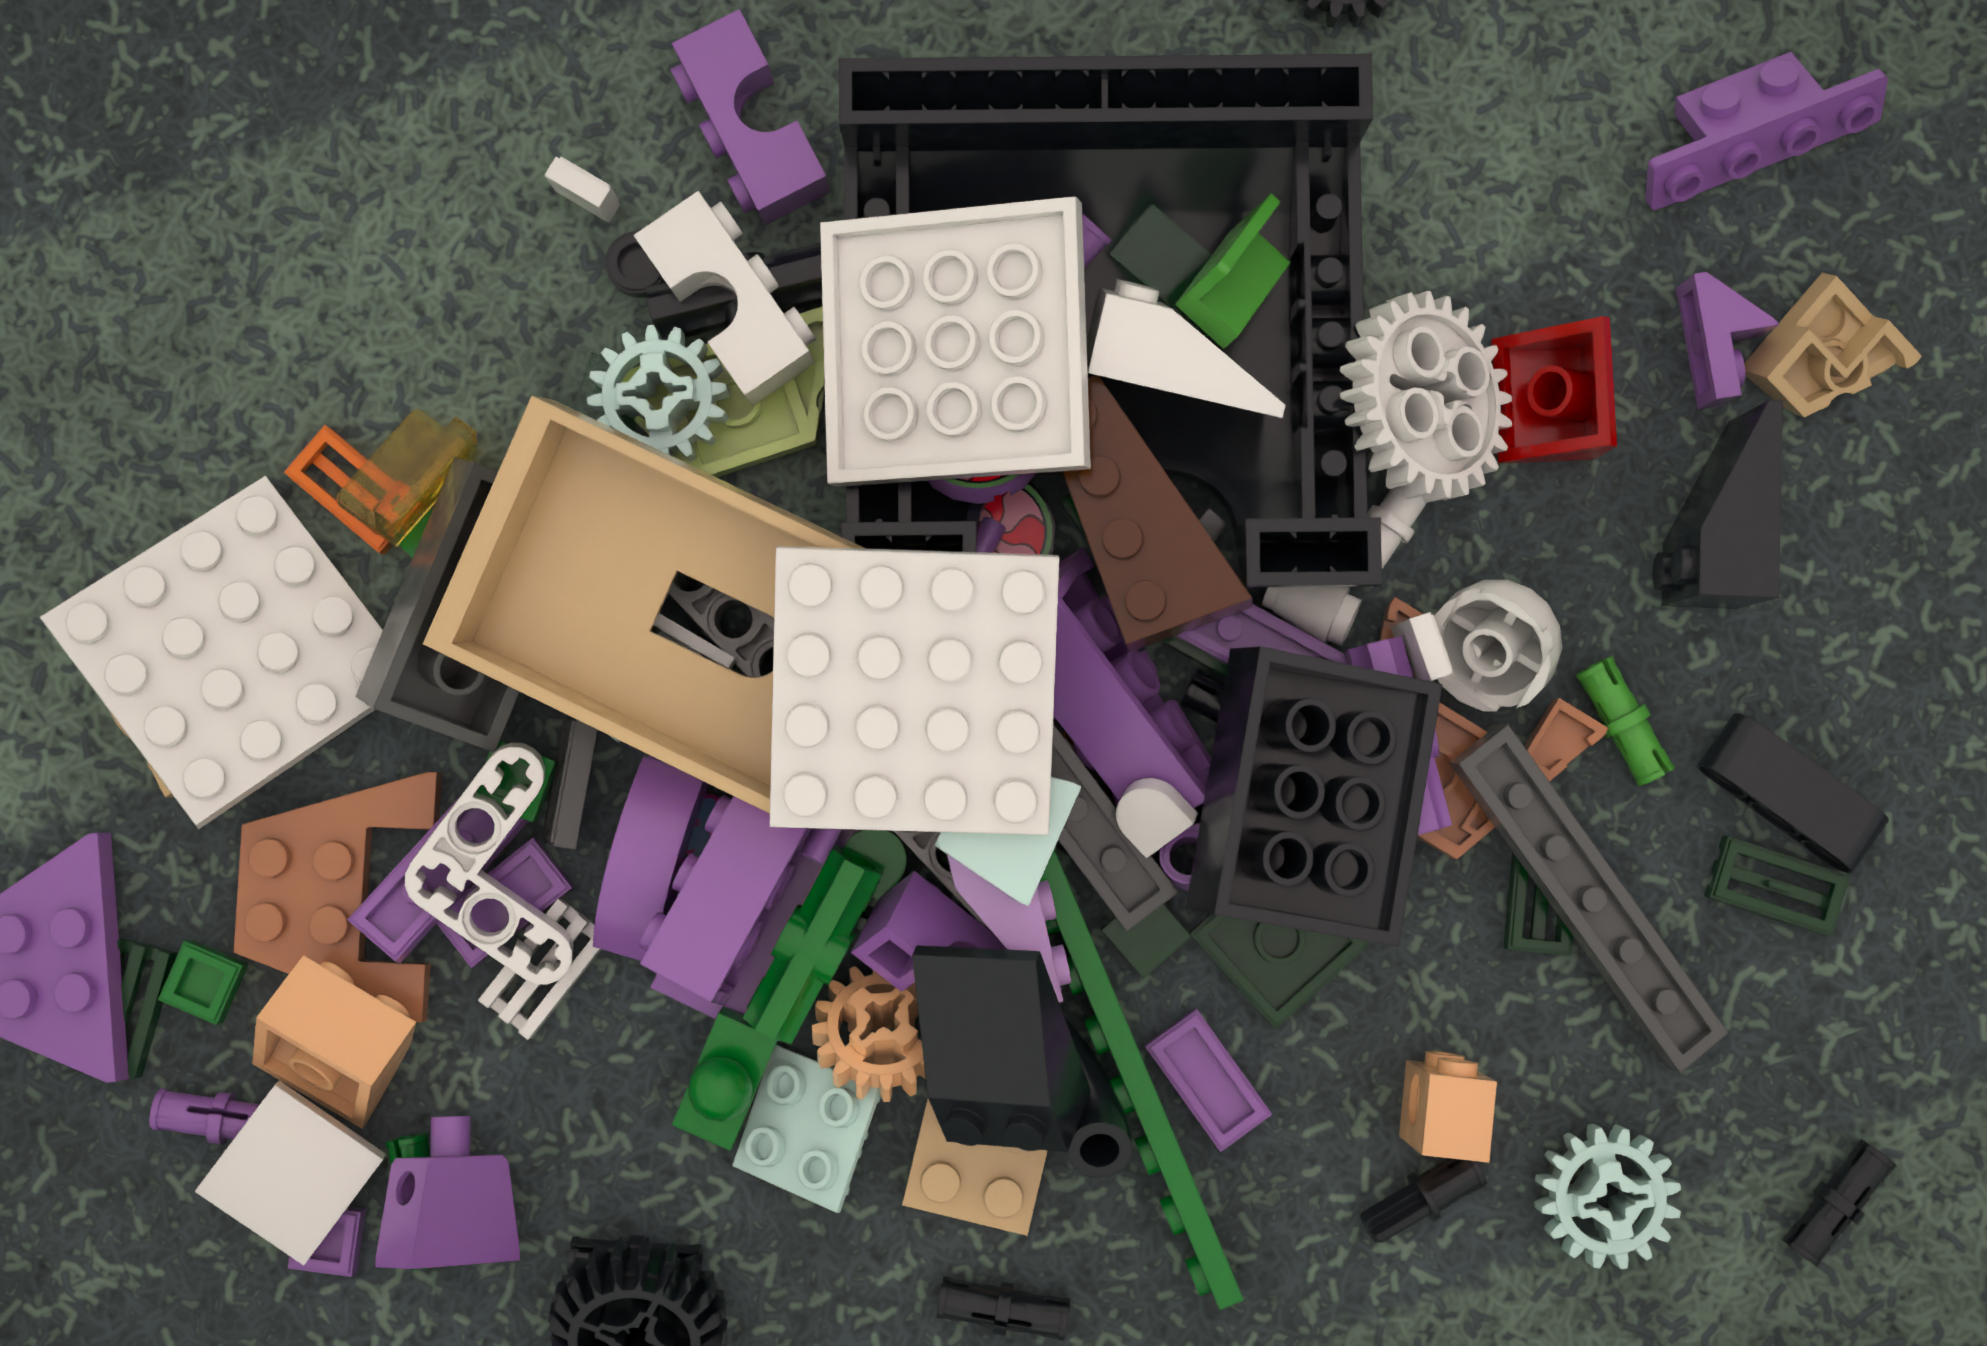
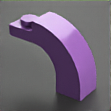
M651 755L649 757L643 756L626 799L606 865L596 911L593 947L642 961L647 951L640 948L639 943L647 926L657 912L667 916L677 898V891L672 888V884L684 862L691 834L710 784Z

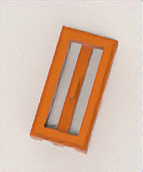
M327 425L321 428L283 472L382 555H385L392 547L391 543L393 540L406 531L409 527L407 524L414 516L418 517L425 508ZM328 444L401 505V508L395 515L321 453ZM312 463L380 519L385 524L383 529L379 533L375 532L305 472Z

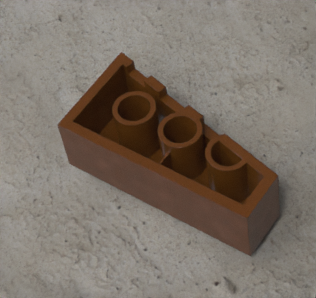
M1099 375L1089 377L1091 469L1063 471L1129 652L1252 608L1253 598Z

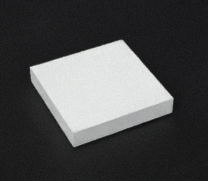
M278 1080L195 1192L302 1265H305L383 1161L386 1153Z

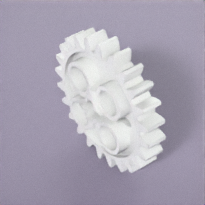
M1425 291L1416 295L1410 292L1386 300L1384 304L1369 309L1371 318L1359 321L1355 325L1360 338L1348 341L1345 345L1356 361L1340 367V372L1353 381V388L1341 392L1340 398L1346 402L1353 403L1356 411L1345 419V424L1352 427L1360 426L1363 433L1354 446L1356 451L1370 448L1374 453L1368 468L1370 472L1387 469L1386 487L1392 489L1403 486L1406 499L1422 496L1424 502L1429 503L1468 495L1469 489L1486 484L1485 473L1498 470L1499 466L1493 454L1507 451L1508 448L1505 441L1498 434V430L1512 427V421L1500 413V405L1511 402L1512 396L1499 391L1498 382L1503 380L1508 374L1505 369H1494L1491 363L1498 352L1497 345L1483 347L1481 340L1484 335L1485 326L1480 324L1468 328L1469 309L1463 307L1452 311L1451 298L1449 296L1434 300L1431 291Z

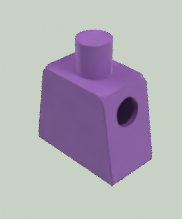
M471 1116L431 1117L430 1156L396 1158L391 1164L375 1267L421 1269L520 1260L509 1162L504 1155H470Z

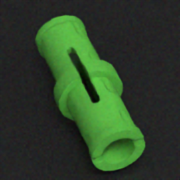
M1612 655L1575 674L1594 704L1603 725L1608 727L1604 737L1609 738L1611 736L1617 749L1620 750L1638 787L1664 776L1665 773L1675 768L1647 720L1651 715L1645 703L1638 704L1633 693L1630 692Z

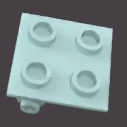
M776 1045L761 1080L732 1166L829 1210L840 1213L845 1197L849 1194V1185L858 1158H861L863 1152L861 1149L864 1140H867L868 1128L876 1105L881 1099L880 1089L870 1087L864 1099L856 1098L855 1081L849 1080L845 1085L837 1088L833 1084V1067L821 1069L818 1061Z

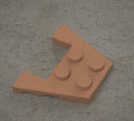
M1393 597L1385 608L1378 641L1394 638L1391 626L1423 613L1397 597ZM1555 698L1551 701L1524 747L1550 782L1568 767L1567 764L1587 747L1593 746L1607 732L1608 727L1561 698ZM1439 703L1435 727L1439 756L1435 758L1452 825L1420 834L1417 838L1451 859H1458L1492 831L1495 826L1449 763L1488 732Z
M421 773L242 824L233 953L287 974L292 971L303 955L319 965L321 962H330L347 972L353 979L354 985L375 998L377 995L388 996L403 1005L409 1012V1018L420 1023L427 1021L431 963L401 962L398 964L395 961L366 960L364 958L366 936L347 919L368 898L373 827L430 830L439 820L442 773Z

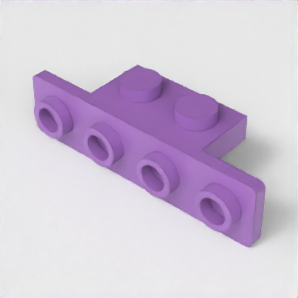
M1788 52L1677 96L1675 115L1694 142L1656 156L1648 162L1646 202L1652 210H1658L1676 202L1686 201L1698 193L1734 179L1744 178L1756 170L1792 156L1802 155L1814 147L1866 129L1881 119L1888 83L1887 76L1880 69H1876L1823 90L1792 52Z

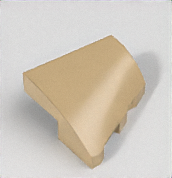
M1821 273L1778 323L1779 326L1770 332L1744 364L1745 376L1774 400H1783V407L1795 415L1805 418L1828 407L1831 401L1840 394H1855L1872 386L1870 378L1885 372L1895 363H1897L1898 367L1907 369L1915 365L1922 356L1889 320L1873 316L1837 276Z

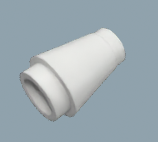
M1268 587L1262 606L1273 610V613L1323 643L1326 644L1327 641L1342 646L1354 623L1362 599L1348 594L1349 587Z

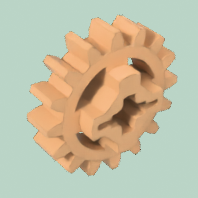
M856 966L849 968L850 984L848 986L832 980L828 985L831 1002H816L815 1015L819 1023L812 1025L813 1045L821 1046L817 1050L818 1065L821 1069L835 1066L833 1069V1084L837 1088L845 1085L849 1080L855 1081L856 1098L863 1100L868 1094L870 1087L880 1089L883 1102H890L892 1087L900 1085L911 1097L917 1093L916 1077L920 1075L926 1079L922 1041L918 1039V1030L914 1028L915 1019L919 1016L915 983L901 992L874 970L873 975L864 977L862 972ZM843 1020L848 1023V1031L851 1032L849 1043L844 1046L839 1035Z

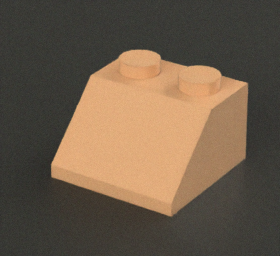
M303 955L256 1017L252 1064L363 1129L411 1046L416 1021L409 1018L410 1014L407 1009L396 1000L385 995H377L375 998L355 986L351 976L337 965L330 962H321L319 965Z

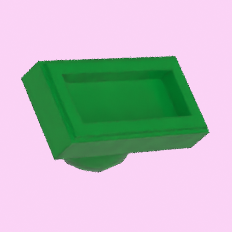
M723 1006L718 1012L696 1068L690 1076L688 1087L672 1126L731 1151L778 1041H773L754 1031L753 1027L742 1019L743 1014Z

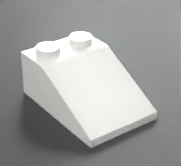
M1117 279L1114 291L1099 287L1087 338L1088 373L1275 417H1283L1285 404L1178 313L1164 303L1157 301L1160 291L1150 286Z

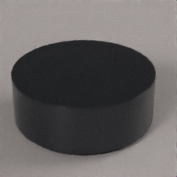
M634 231L621 235L610 245L606 254L605 266L610 280L619 291L631 297L643 298L647 297L645 287L664 283L665 280L634 237V234L639 231Z

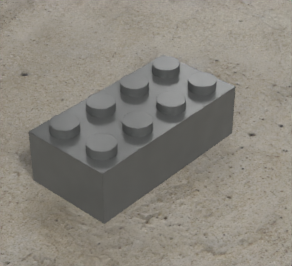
M454 457L355 697L378 711L495 752L520 691L423 645L498 473L479 463Z

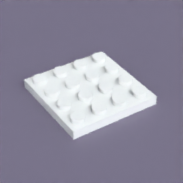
M1076 196L820 222L827 484L841 487L1091 469L1082 202Z
M266 476L40 616L44 625L198 830L376 710L355 696L383 630Z
M777 546L770 827L1049 835L1059 556Z

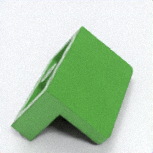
M1272 193L1228 233L1175 304L1223 349L1239 336L1291 263L1258 233L1281 202Z

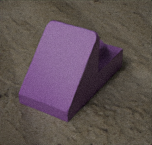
M1708 272L1696 273L1677 286L1676 292L1697 409L1700 410L1723 406L1742 395L1740 387L1745 382V364L1741 352L1738 349H1733L1732 341L1761 337L1778 327L1779 324L1772 316Z

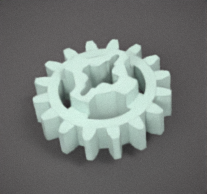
M647 325L646 341L639 343L628 332L623 333L622 341L625 350L622 353L617 354L615 351L604 348L601 352L610 365L607 372H590L589 378L602 388V393L587 397V404L593 410L605 412V415L598 418L597 421L672 457L673 452L680 450L689 461L695 460L696 453L692 445L695 441L700 439L712 446L717 441L708 429L711 421L727 423L728 415L715 404L717 400H723L731 396L730 389L727 384L712 381L724 371L718 359H711L702 363L701 361L708 350L706 344L701 339H697L686 348L685 334L681 328L674 327L668 339L662 340L654 325ZM669 357L680 360L690 366L695 371L698 379H692L690 376L678 377L672 372ZM640 363L641 367L628 382L622 383L626 374L635 365ZM664 384L673 396L664 397L662 408L655 410L646 398L655 396L656 386ZM689 411H697L692 421L678 432V424ZM627 414L628 417L641 416L646 421L649 437L642 436L629 429L621 415Z
M1596 1124L1587 1125L1586 1132L1587 1140L1584 1142L1571 1133H1566L1563 1135L1568 1151L1561 1156L1556 1152L1548 1150L1544 1155L1555 1166L1552 1175L1536 1174L1535 1177L1537 1183L1549 1190V1196L1542 1197L1534 1202L1535 1208L1543 1214L1554 1216L1543 1229L1553 1239L1566 1235L1561 1249L1573 1258H1576L1585 1249V1261L1594 1268H1601L1606 1254H1608L1612 1263L1620 1269L1628 1268V1252L1631 1251L1636 1252L1648 1261L1652 1258V1253L1647 1242L1652 1237L1667 1243L1671 1239L1669 1233L1661 1226L1663 1219L1680 1218L1681 1214L1680 1210L1667 1203L1668 1195H1673L1681 1190L1680 1183L1671 1178H1664L1661 1175L1668 1170L1672 1162L1668 1157L1660 1153L1649 1156L1654 1142L1642 1135H1638L1630 1143V1131L1620 1125L1615 1124L1610 1131L1609 1138H1607L1601 1127ZM1615 1154L1631 1159L1640 1169L1642 1175H1623L1621 1162L1616 1160ZM1583 1164L1584 1169L1575 1182L1569 1185L1574 1173ZM1609 1183L1620 1191H1618V1195L1609 1197V1208L1606 1209L1596 1203L1597 1198L1607 1195L1606 1184ZM1644 1209L1643 1214L1641 1215L1640 1219H1639V1220L1637 1221V1223L1632 1227V1224L1635 1222V1220L1637 1219V1217L1639 1216V1214L1641 1213V1211ZM1578 1216L1581 1219L1593 1217L1595 1229L1599 1231L1600 1237L1583 1233L1576 1226L1572 1217Z

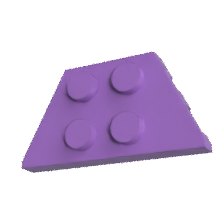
M111 833L87 834L0 893V1037L106 1083L129 1079L126 1028L121 991L120 948L118 949L117 945L119 933Z

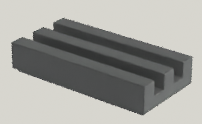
M566 717V720L563 719L556 761H559L551 784L542 839H544V842L555 847L576 850L597 729L573 717Z

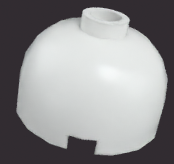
M1482 580L1456 592L1435 614L1434 618L1453 669L1451 671L1452 674L1439 678L1438 681L1459 702L1481 711L1497 712L1500 707H1512L1517 704L1518 708L1529 704L1553 677L1563 648L1560 625L1549 604L1532 589L1510 580Z

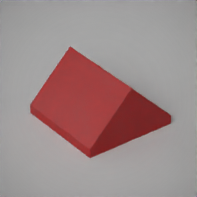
M1601 316L1491 339V345H1497L1498 348L1496 356L1492 359L1493 368L1505 369L1508 374L1503 380L1498 382L1499 391L1512 396L1511 402L1500 405V413L1512 421V427L1498 430V434L1508 446L1507 451L1497 453L1498 463L1594 460L1617 447L1609 317Z

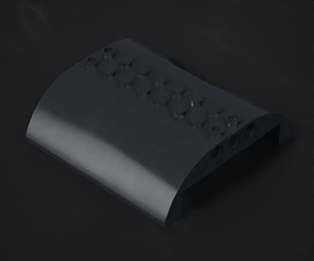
M1372 54L839 58V127L844 144L845 220L1076 196L1082 202V213L1112 239L1110 244L1106 245L1084 270L1086 341L1099 287L1114 291L1117 279L1150 286L1160 291L1157 301L1164 303L1178 313L1285 404L1283 417L1280 418L1099 376L1166 474L1190 478L1211 490L1226 508L1234 530L1238 563L1244 586L1352 587L1382 585L1381 517L1367 518L1366 449L1356 451L1354 447L1363 433L1360 426H1346L1345 419L1356 411L1353 403L1346 402L1340 398L1341 392L1353 388V381L1340 372V367L1356 361L1345 345L1348 341L1360 338L1355 325L1357 322L1364 320L1360 142L1373 120ZM1272 193L1281 202L1258 233L1291 263L1239 336L1223 349L1175 304L1228 233ZM1088 373V378L1095 374ZM1063 471L1036 473L1034 476L1064 474ZM928 481L846 486V522H841V537L866 549L977 552V532L981 513L989 502L976 504L953 500L932 488Z

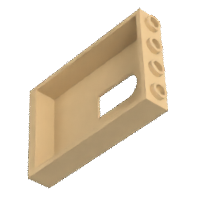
M531 396L423 645L770 814L773 671L762 677L741 675L651 630L678 571L774 618L777 546L866 548L555 400Z

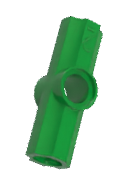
M838 845L832 848L803 905L798 904L786 923L771 952V956L775 958L765 977H762L746 1007L748 1009L742 1019L747 1021L754 1031L773 1041L792 1044L822 986L830 984L856 935L852 930L861 913H864L880 883L879 880L884 870L875 865L871 859L854 850L845 849Z

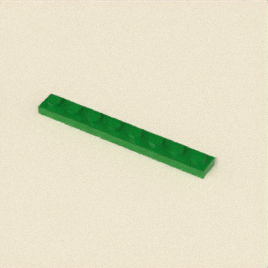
M1053 850L1040 881L1048 880L1057 917L1056 919L1045 921L1048 936L1059 931L1062 934L1070 953L1069 956H1066L1072 982L1069 984L1073 996L1086 991L1095 1015L1083 1019L1098 1055L1111 1051L1120 1075L1110 1078L1111 1084L1123 1105L1125 1115L1136 1111L1145 1135L1134 1139L1149 1176L1161 1171L1170 1191V1195L1159 1199L1174 1236L1186 1231L1196 1255L1185 1259V1263L1198 1294L1201 1297L1212 1292L1219 1310H1222L1244 1299L1055 850Z

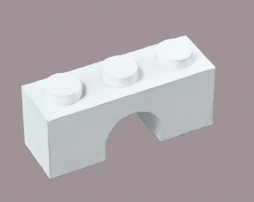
M697 191L634 234V237L680 302L707 286L725 287L737 295L738 308L734 320L724 331L709 340L708 344L744 396L754 406L816 363L807 348V345L816 340V338L795 307L783 313L770 295L779 285L758 254L747 261L738 249L734 240L743 235V233L720 201L710 208L700 192Z

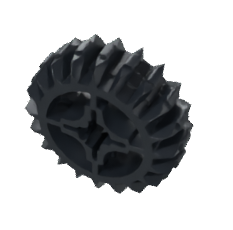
M648 1236L639 1247L631 1248L620 1237L616 1245L613 1246L612 1252L596 1244L593 1251L589 1253L588 1259L576 1257L573 1265L569 1267L568 1274L562 1275L561 1281L556 1285L548 1315L549 1331L551 1332L550 1341L552 1346H722V1340L726 1339L728 1320L725 1319L726 1300L724 1298V1291L716 1289L717 1282L715 1281L714 1271H699L700 1264L698 1263L697 1254L683 1259L678 1258L674 1242L662 1251L653 1249Z

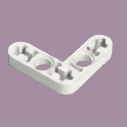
M509 743L499 747L489 757L413 858L405 873V888L408 896L419 907L517 975L531 983L547 985L562 978L572 963L573 942L570 934L560 924L481 870L536 797L545 779V764L542 756L533 747L524 743ZM520 757L529 763L526 776L533 782L528 787L521 783L513 785L502 803L514 806L515 808L510 814H506L494 799L478 794L476 790L480 785H484L492 795L504 776L503 770L497 765L502 760L512 765ZM471 808H479L486 811L492 817L495 824L493 835L487 841L481 843H471L465 840L457 829V819L463 811ZM440 863L447 865L450 868L447 881L461 892L467 880L472 881L478 886L467 895L459 913L449 908L456 900L457 896L442 886L436 888L433 893L423 887L426 875L419 870L423 865L432 870ZM487 898L502 902L509 913L507 925L496 932H485L479 929L471 917L472 908L478 901ZM520 918H525L531 924L525 928L524 936L539 945L545 943L548 938L554 940L557 943L554 955L560 961L554 964L546 960L538 967L530 962L533 950L520 939H517L514 950H509L503 944L514 935Z

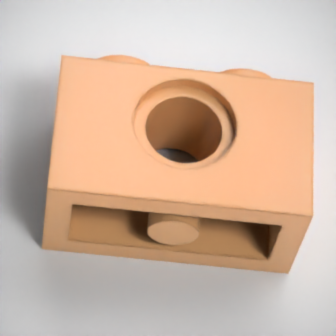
M1425 1051L1424 1062L1406 1060L1399 1137L1424 1156L1489 1163L1497 1081L1478 1072V1063L1464 1060L1465 1056L1460 1054Z

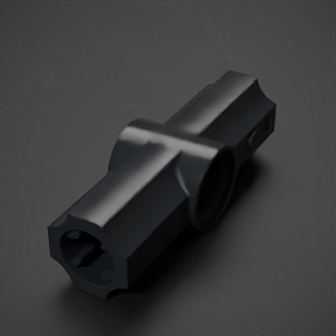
M818 242L766 257L765 254L759 252L742 253L747 261L758 254L771 272L779 287L772 291L770 295L782 312H786L793 307L798 309L822 302L821 243ZM666 282L645 287L651 319L662 340L668 339L674 327L681 328L685 337L695 336L723 327L726 329L732 323L737 313V295L725 287L707 286L701 288L681 302Z

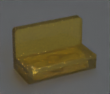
M413 410L338 492L336 496L337 504L397 547L436 503L454 457L473 461L476 457L477 431L457 416L444 428L421 410Z

